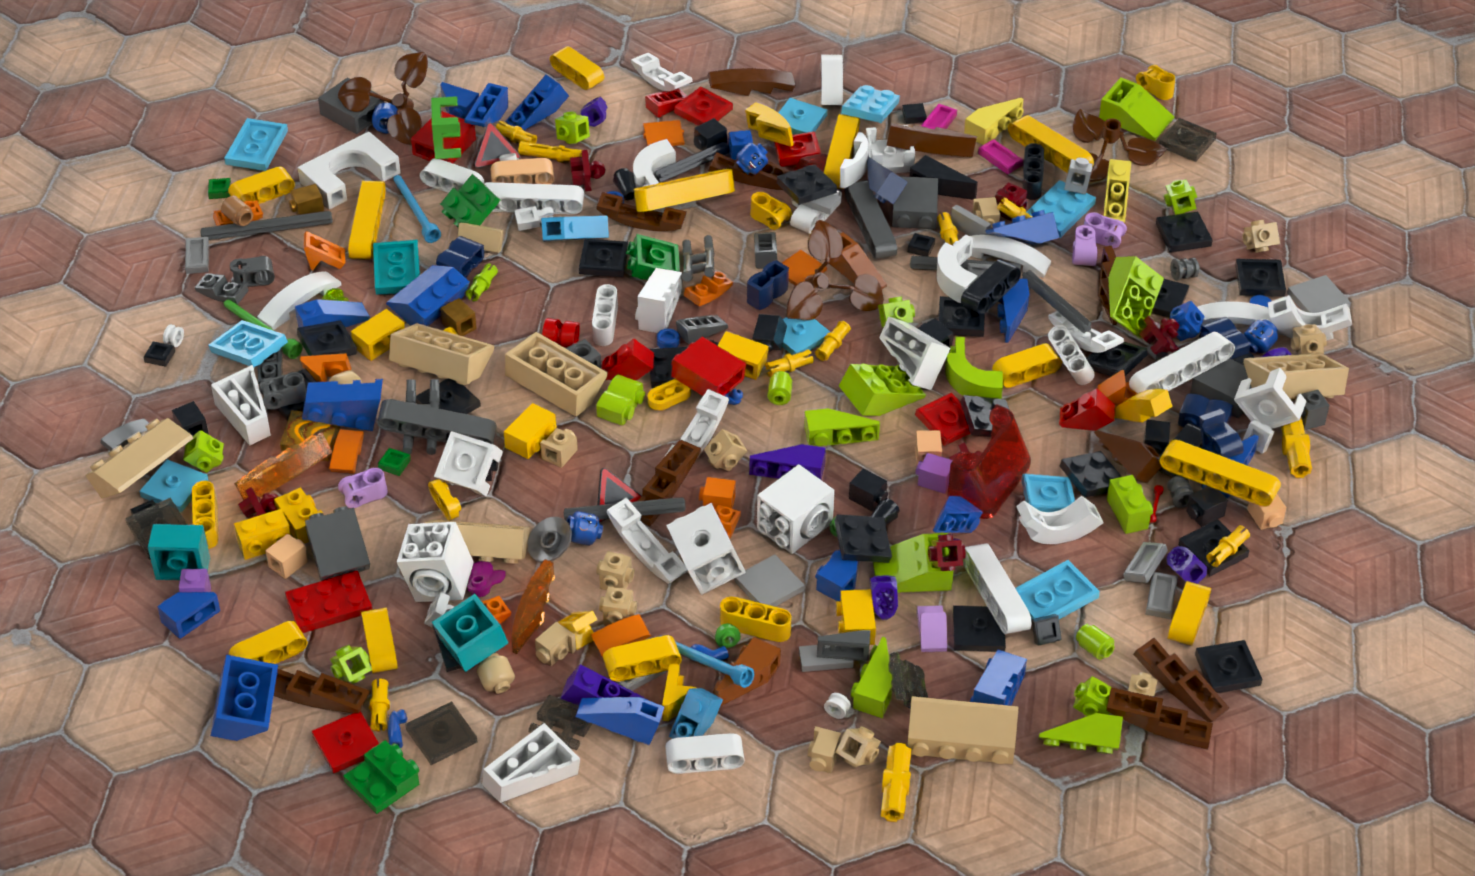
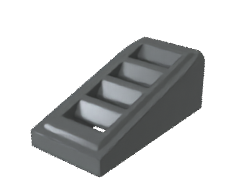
M776 232L754 233L755 266L757 269H763L768 263L777 260Z
M717 314L676 321L679 336L688 344L696 342L702 336L706 338L728 328V324Z
M870 630L818 636L817 657L868 661Z

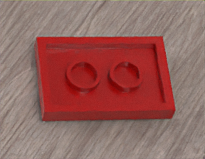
M358 570L285 591L286 600L294 621L302 633L362 616L361 612L373 610Z

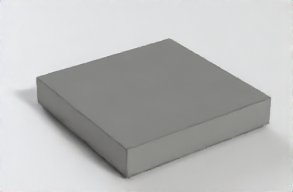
M1326 275L1288 287L1287 294L1305 312L1319 313L1343 304H1347L1349 309L1351 306V302Z
M776 555L745 570V574L735 578V583L752 601L775 607L805 591V585Z

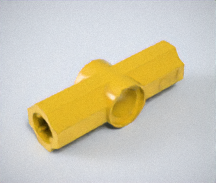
M1300 417L1299 421L1281 426L1283 435L1282 453L1287 455L1290 474H1293L1295 478H1304L1306 475L1311 474L1312 471L1309 455L1310 437L1308 434H1305L1302 417Z
M895 743V745L889 746L887 766L883 773L881 817H884L889 822H897L900 819H904L906 796L909 795L911 776L909 768L912 749L903 743Z

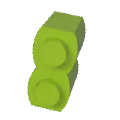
M616 375L609 384L608 389L598 400L596 405L597 417L619 425H624L627 420H631L635 408L638 404L641 405L645 398L643 383Z

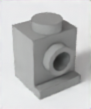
M1081 157L1076 160L1071 159L1064 190L1086 194L1093 164Z

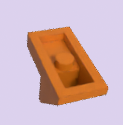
M308 231L304 233V251L311 271L314 270L320 261L339 269L344 266L345 248Z
M347 354L300 357L303 369L305 368L316 382H327L328 377L343 371H351Z
M1124 370L1099 384L1097 388L1115 405H1120L1137 394L1129 387V382L1125 381Z

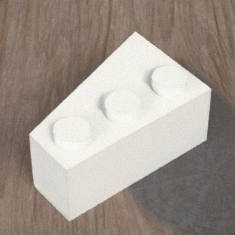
M656 268L638 295L635 319L638 320L639 330L658 333L668 328L682 292V272Z
M888 317L879 338L890 354L896 357L900 363V368L908 374L911 384L931 390L950 348L911 324Z
M253 365L211 384L215 405L249 445L271 436L267 413Z
M543 723L484 768L482 785L501 803L578 775L580 758Z

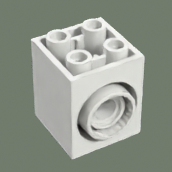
M798 464L757 495L758 530L763 535H767L774 540L779 547L793 554L830 526L834 511V489Z
M712 503L701 506L696 511L677 518L672 523L666 525L701 595L746 573Z
M456 522L408 524L397 564L415 602L434 601L441 592L450 596L449 601L463 600L474 562Z

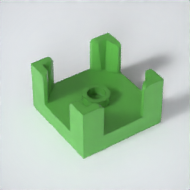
M457 97L431 98L435 159L461 158V148L444 149L443 138L460 137L458 118H442L441 107L458 106Z

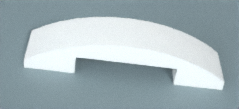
M650 53L631 59V63L638 73L648 83L662 91H673L693 82L692 78L683 72L673 74L662 68L659 59Z
M858 132L854 140V159H845L840 167V188H846L854 184L867 171L868 140L863 132Z
M980 234L970 236L973 238L972 257L981 259L983 254H988L1023 265L1022 272L1026 273L1028 270H1031L1044 278L1051 265V260L1045 255L1019 241L996 235Z
M326 271L304 276L285 287L273 297L257 318L275 330L290 320L289 312L294 310L295 306L303 304L318 293L326 296L341 286V281Z
M1215 302L1197 307L1205 316L1202 325L1223 317L1229 318L1234 324L1251 325L1256 320L1264 319L1272 322L1269 308L1257 304Z
M1058 311L1048 315L1049 320L1054 326H1065L1078 347L1084 350L1099 353L1124 342V338L1110 330L1101 334L1091 328L1090 331L1082 333Z
M708 389L697 405V414L682 435L681 440L700 447L701 454L724 414L729 401L728 397ZM672 444V446L670 447V449L668 450V452H669L675 445Z
M627 498L607 509L611 522L624 542L637 558L657 577L669 584L688 572L685 564L673 551L668 553L640 521L642 515Z

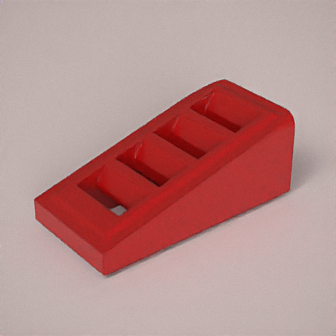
M679 88L673 91L649 94L645 96V106L659 118L673 111L674 106L688 95Z

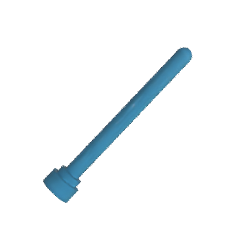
M395 175L393 180L422 226L421 233L425 241L428 243L438 241L441 237V231L438 226L429 222L402 177Z
M676 642L680 655L729 675L734 684L743 688L748 687L754 679V670L743 664L732 666Z

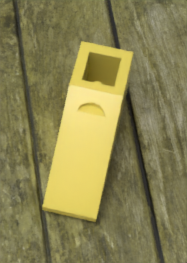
M1018 98L977 109L965 119L964 133L977 136L976 142L982 145L995 139L999 133L1008 128L1010 123L1021 118L1024 111V99Z
M1110 159L1107 173L1103 216L1120 220L1125 223L1131 161Z

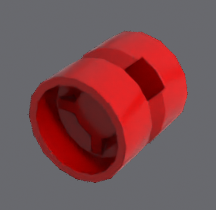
M546 318L542 335L566 349L579 342L580 323L567 320L562 323L560 319Z

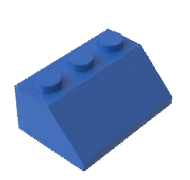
M432 265L387 301L386 305L410 326L416 323L429 326L441 316V307L465 296L470 281L454 267Z
M226 655L219 681L210 736L238 741L268 731L278 670L277 664Z

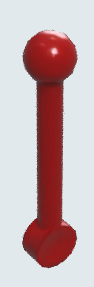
M1161 485L1154 487L1153 514L1150 516L1149 523H1155L1157 520L1155 514L1159 497L1164 491Z

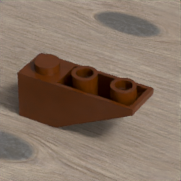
M1099 430L1094 431L1095 435L1100 439L1098 443L1107 451L1110 450L1113 454L1112 459L1120 466H1124L1127 470L1125 472L1126 475H1133L1136 481L1140 480L1148 483L1162 467L1159 461L1161 456L1152 446Z

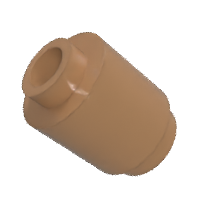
M230 196L223 201L221 212L233 223L246 226L252 221L253 213L251 208L238 197Z

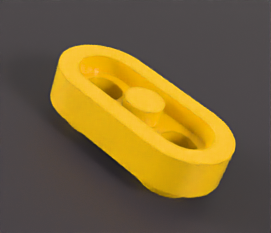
M673 379L648 392V405L654 410H665L687 400L691 395V388Z
M440 479L429 482L430 494L447 520L450 521L459 517V511H461L460 502L456 497L453 498L451 496L447 483L445 481L442 482Z

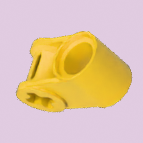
M1153 64L1148 67L1147 71L1139 72L1136 75L1137 84H1140L1146 91L1157 98L1169 100L1173 97L1175 75Z
M756 192L751 196V217L770 229L777 230L784 220H789L792 217L790 207L769 194Z

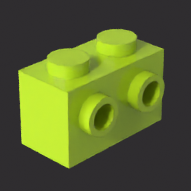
M1133 475L1111 479L1107 501L1124 533L1129 534L1148 529L1153 508L1151 502L1146 500L1141 484H1137Z

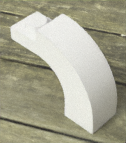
M821 54V105H843L842 55Z
M667 139L645 147L636 156L633 163L635 188L659 183L655 178V171L676 162V151Z
M968 235L956 241L953 246L945 242L938 253L936 276L938 285L947 296L961 303L963 292L978 278L977 275L960 266L972 255L973 238Z
M1290 295L1268 302L1272 323L1279 332L1289 338L1293 337L1294 327L1315 324L1322 333H1325L1326 339L1331 340L1334 339V331L1352 325L1350 309L1347 304L1319 313H1309L1297 308Z
M1083 496L1066 508L1055 512L1039 511L1026 501H1022L1016 506L1021 515L1019 520L1026 528L1030 538L1042 544H1059L1079 539L1104 523L1096 506Z

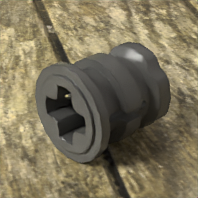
M1194 257L1189 258V260L1186 258L1181 259L1180 261L1173 259L1170 265L1172 278L1175 281H1179L1181 277L1183 279L1190 278V276L1193 278L1198 277L1199 263Z
M1178 475L1167 483V488L1171 491L1170 495L1173 498V505L1177 508L1187 507L1189 495L1195 493L1192 491L1188 478Z

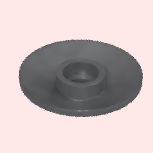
M549 517L539 522L533 528L528 538L527 547L531 557L542 563L551 562L559 558L567 550L571 542L572 530L569 523L560 517Z

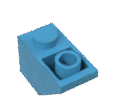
M703 688L689 689L669 737L674 739L703 736L713 724L723 699Z

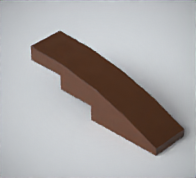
M726 69L712 71L707 75L710 88L749 96L751 90L771 94L773 88L793 92L796 86L791 72L773 69Z
M891 123L887 146L910 150V147L914 146L915 151L973 157L977 136L935 127L934 130L917 125L908 127Z
M717 152L708 172L732 169L734 181L774 190H783L777 184V176L790 172V170L768 161L767 165L757 174L749 173L747 175L737 165L738 159L733 160Z
M1111 245L1103 247L1098 296L1112 326L1117 325V322L1110 317L1108 277L1116 255Z
M680 439L655 467V475L642 489V497L638 501L673 498L699 456L701 448ZM660 514L641 516L640 521L645 525L651 526Z
M1152 638L1134 652L1133 655L1154 678L1184 705L1207 722H1213L1229 710V706L1196 668L1190 671L1175 653L1170 656L1155 638Z
M281 669L277 670L274 690L275 697L290 702L348 713H359L370 694L369 690L321 673L318 678L300 670H297L294 675Z
M1111 687L1106 711L1115 716H1121L1128 723L1154 734L1208 750L1213 723L1188 718L1187 710L1162 705L1163 698Z

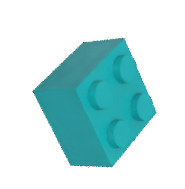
M153 524L148 550L156 580H180L182 569L208 570L210 554L203 525Z
M476 594L432 621L440 640L465 672L509 643L501 625Z

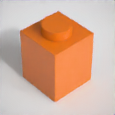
M707 477L705 487L701 486L699 492V501H703V506L712 503L714 509H716L717 505L733 509L736 498V481Z

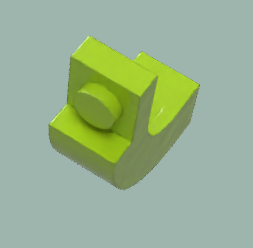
M955 337V346H950V353H948L945 361V374L950 385L962 396L1002 399L1003 371H985L972 366L965 357V337Z

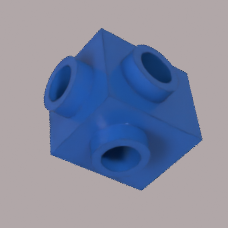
M1192 301L1173 308L1170 314V319H1175L1179 324L1176 337L1180 341L1194 338L1201 331V325L1205 316Z

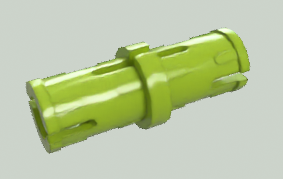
M486 264L481 273L474 277L473 284L466 291V297L469 300L475 295L472 301H477L481 294L488 290L492 279L498 273L495 265L488 270L491 264Z

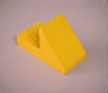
M593 611L574 612L558 621L559 624L575 634L576 650L593 641L591 634L594 632L590 624L597 620Z
M669 664L662 706H664L662 713L663 721H669L678 716L688 690L696 688L684 686V676L680 675V665Z

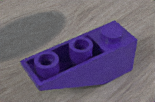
M801 444L750 455L749 475L780 479L799 464L822 480L826 448Z
M580 664L567 678L560 699L579 708L582 698L644 697Z

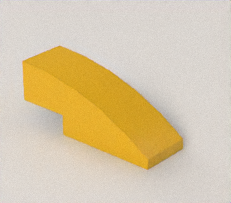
M757 102L745 110L748 128L758 131L759 137L790 147L794 145L791 126L781 114Z
M1150 389L1139 392L1115 407L1114 418L1142 423L1151 417H1157L1172 407L1168 390Z

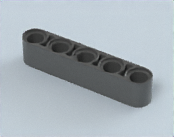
M858 181L844 188L846 200L872 257L876 260L896 256V240L876 198L873 197V191L869 189L868 181Z
M394 399L382 401L377 422L378 426L386 431L447 443L452 431L494 445L497 428L496 423L487 418Z

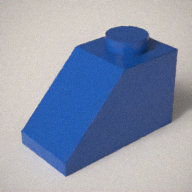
M442 82L440 84L441 97H457L458 106L445 107L447 113L465 119L479 98V93Z
M740 130L727 134L731 159L736 160L738 152L748 143H753L751 130Z
M178 592L157 606L161 623L179 639L220 612L218 597L214 592Z

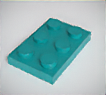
M418 240L373 243L376 295L398 293L420 275Z

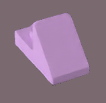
M917 606L921 652L947 651L946 613L943 612V606Z

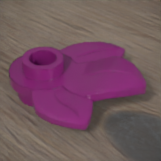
M477 561L472 566L467 590L471 595L476 594L477 597L486 596L490 593L493 585L501 583L505 579L506 572L504 570H493V565L489 561Z

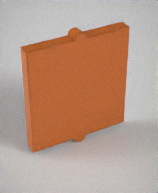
M680 120L643 123L645 132L643 138L646 139L647 146L665 139L669 141L671 146L685 145L684 130L681 128Z
M799 250L782 262V264L789 267V282L795 286L805 282L806 277L815 274V269L822 265L821 262L802 250ZM827 266L821 271V273L827 271Z

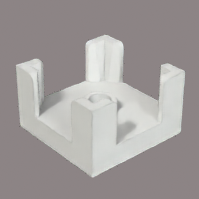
M875 127L866 128L868 158L870 157L893 173L910 172V167L915 163L914 146H911L910 150L887 146V140H876L877 129Z
M1281 368L1270 372L1266 384L1249 389L1251 379L1242 380L1234 398L1235 402L1251 421L1256 420L1261 424L1265 423L1271 428L1299 421L1306 404V400L1301 394L1297 395L1294 404L1282 388L1286 375Z
M451 431L434 477L442 482L445 481L449 485L462 486L477 494L487 496L490 485L485 482L492 461L499 462L503 451L493 444Z

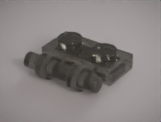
M891 653L889 655L888 668L893 677L891 681L892 691L895 693L896 699L903 700L904 706L911 709L912 696L928 698L924 671L921 667L914 665L906 659L902 661L899 653Z
M548 695L537 712V720L542 721V724L545 723L550 729L555 726L564 730L562 734L556 731L553 732L573 750H578L580 746V741L572 738L574 734L585 737L593 724L575 717L579 708L578 705L552 695ZM531 723L528 732L532 733L541 725Z

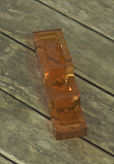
M315 432L299 445L293 444L277 457H269L234 484L243 500L248 498L245 490L250 487L254 489L257 497H262L265 493H270L331 454L332 450L323 433Z
M544 559L532 576L517 608L511 634L512 652L518 654L544 621V606L550 599L549 585L555 579L554 563L547 559Z

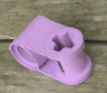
M1095 212L1085 216L1084 225L1091 226L1095 230L1096 243L1104 246L1112 245L1113 248L1119 247L1121 237L1127 231V227L1122 221Z
M1088 225L1078 226L1075 231V241L1073 242L1072 264L1096 266L1097 246L1095 230Z
M370 468L364 472L347 476L338 484V489L344 494V502L349 508H357L374 500L382 499L388 492L384 472L379 468Z

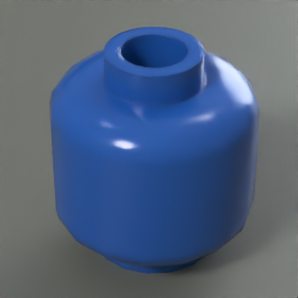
M384 102L374 108L372 124L377 131L385 134L389 133L387 123L392 115L397 114L398 109L395 105Z

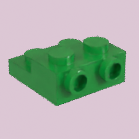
M471 174L459 190L453 187L442 200L440 205L444 209L441 212L451 220L453 218L456 219L454 225L458 228L461 222L480 226L501 199L479 178Z
M636 234L633 242H629L627 254L631 255V257L629 258L627 269L632 270V277L648 280L656 268L680 272L678 244Z
M384 740L364 754L365 761L347 772L343 777L344 782L378 814L420 785L418 776L420 770L415 761L412 759L406 761L402 757L403 752L396 743L390 745Z

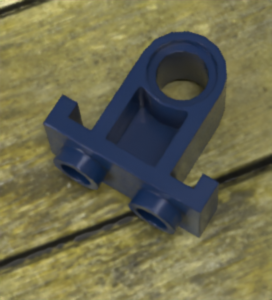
M1219 409L1199 416L1204 450L1226 458L1243 453L1242 440L1239 434L1224 422L1226 415L1223 410Z

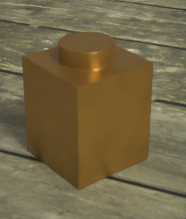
M316 184L290 190L292 199L289 200V206L292 213L296 212L297 215L324 211L322 195Z
M460 298L440 308L442 325L446 328H454L458 335L465 336L477 329L475 312Z

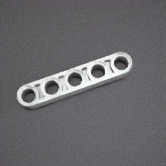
M484 183L501 199L492 212H515L514 210L536 206L537 210L552 207L553 214H578L583 208L584 190L579 186Z
M1212 332L1136 372L1129 381V387L1137 394L1150 389H1167L1170 391L1228 360L1233 355L1235 346L1218 332Z
M984 543L965 547L966 558L963 559V565L1004 634L1031 629L1030 613L989 544Z

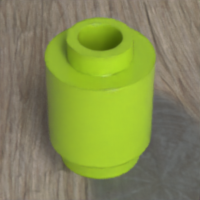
M778 371L770 377L767 396L768 400L775 405H785L791 399L793 382L788 373Z
M1085 624L1077 632L1076 640L1079 642V646L1097 659L1108 658L1113 653L1115 648L1114 639L1095 625Z

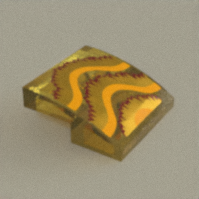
M292 410L280 442L281 451L304 453L306 460L329 461L340 426L303 420L302 411Z

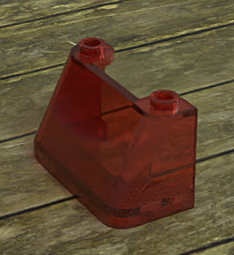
M998 404L990 412L989 420L992 424L991 440L981 455L962 452L950 464L947 499L949 496L963 497L983 511L980 516L981 519H989L996 515L1021 481L1022 475L1028 472L1031 465V456L1014 414L1011 410Z

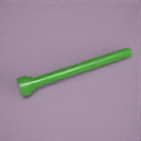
M226 300L224 302V307L242 320L273 330L233 301ZM288 338V342L281 349L287 357L295 359L301 354L303 346L297 340Z

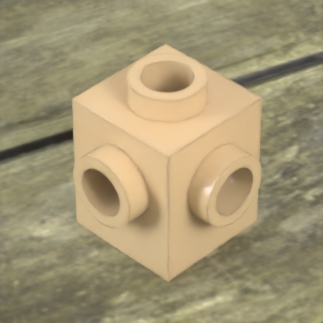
M1264 220L1251 222L1250 227H1245L1243 242L1247 246V250L1255 248V252L1268 251V246L1280 244L1277 222L1264 224Z
M1307 324L1293 328L1291 345L1293 351H1296L1298 355L1324 354L1327 339L1325 333H1322L1315 324Z
M723 429L704 448L709 457V463L716 469L722 468L730 471L748 452L737 435Z
M607 551L604 560L599 561L596 573L599 575L600 589L607 590L608 587L626 589L628 584L632 582L635 569L632 568L631 557Z
M608 587L605 597L601 596L599 611L603 612L604 626L636 614L637 601H633V590Z
M865 727L847 729L842 735L835 753L844 757V761L854 767L869 765L878 756V746L881 741L873 737L874 732Z

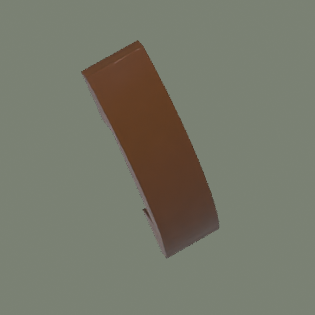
M605 192L601 193L596 206L599 212L616 222L649 231L679 230L682 228L687 211L665 207L664 212L654 210L637 212L636 206L623 203L622 196Z

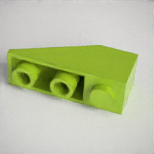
M825 408L806 410L804 429L808 445L811 446L879 440L880 421Z
M883 636L878 646H873L870 653V662L863 665L860 674L861 680L859 683L855 682L851 690V697L854 698L853 709L879 718H883L892 700L893 688L886 637Z
M1095 713L1039 733V739L1044 740L1043 744L1059 747L1061 742L1070 744V748L1075 750H1086V746L1097 748L1096 752L1112 754L1113 750L1118 751L1123 717Z

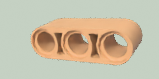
M547 158L498 161L493 163L490 169L491 182L552 184L554 182L553 164Z

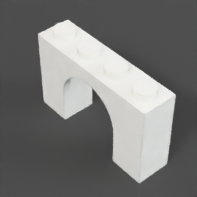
M370 132L298 167L300 184L303 187L316 184L322 195L323 205L329 210L347 201L345 183L334 175L339 170L347 167H363L371 171L381 181H386L401 173L399 157Z

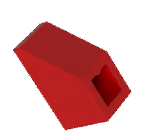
M636 339L623 344L616 352L603 359L601 369L607 372L605 380H612L616 375L632 380L640 379L653 369L654 352Z
M1095 389L1060 408L1059 425L1062 428L1098 430L1114 421L1115 404L1099 389Z

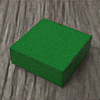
M231 178L209 179V199L230 197L228 189L231 185Z
M388 448L378 462V468L400 476L411 461L410 454Z

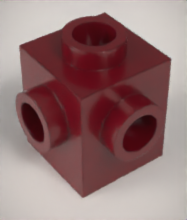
M1009 182L1002 189L1000 188L995 195L997 205L999 203L1003 204L1001 200L1005 197L1019 208L1023 207L1026 209L1028 203L1026 200L1027 190ZM999 210L1001 217L1012 221V218Z
M953 534L938 535V540H931L932 546L928 547V558L930 562H933V566L940 567V571L956 570L955 566H963L966 550L962 540L953 538ZM947 547L949 553L943 557L942 548Z

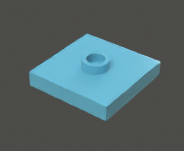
M789 98L778 113L787 120L791 126L792 134L796 135L815 132L827 117L828 110Z
M784 318L787 329L782 347L791 355L807 349L811 351L824 342V337L830 331L815 319L799 320Z
M166 460L139 492L142 498L147 500L153 499L155 503L182 513L192 501V487L199 481H209L205 473Z
M1035 474L1022 475L1021 482L1025 501L1039 511H1059L1075 501L1071 480L1068 477Z

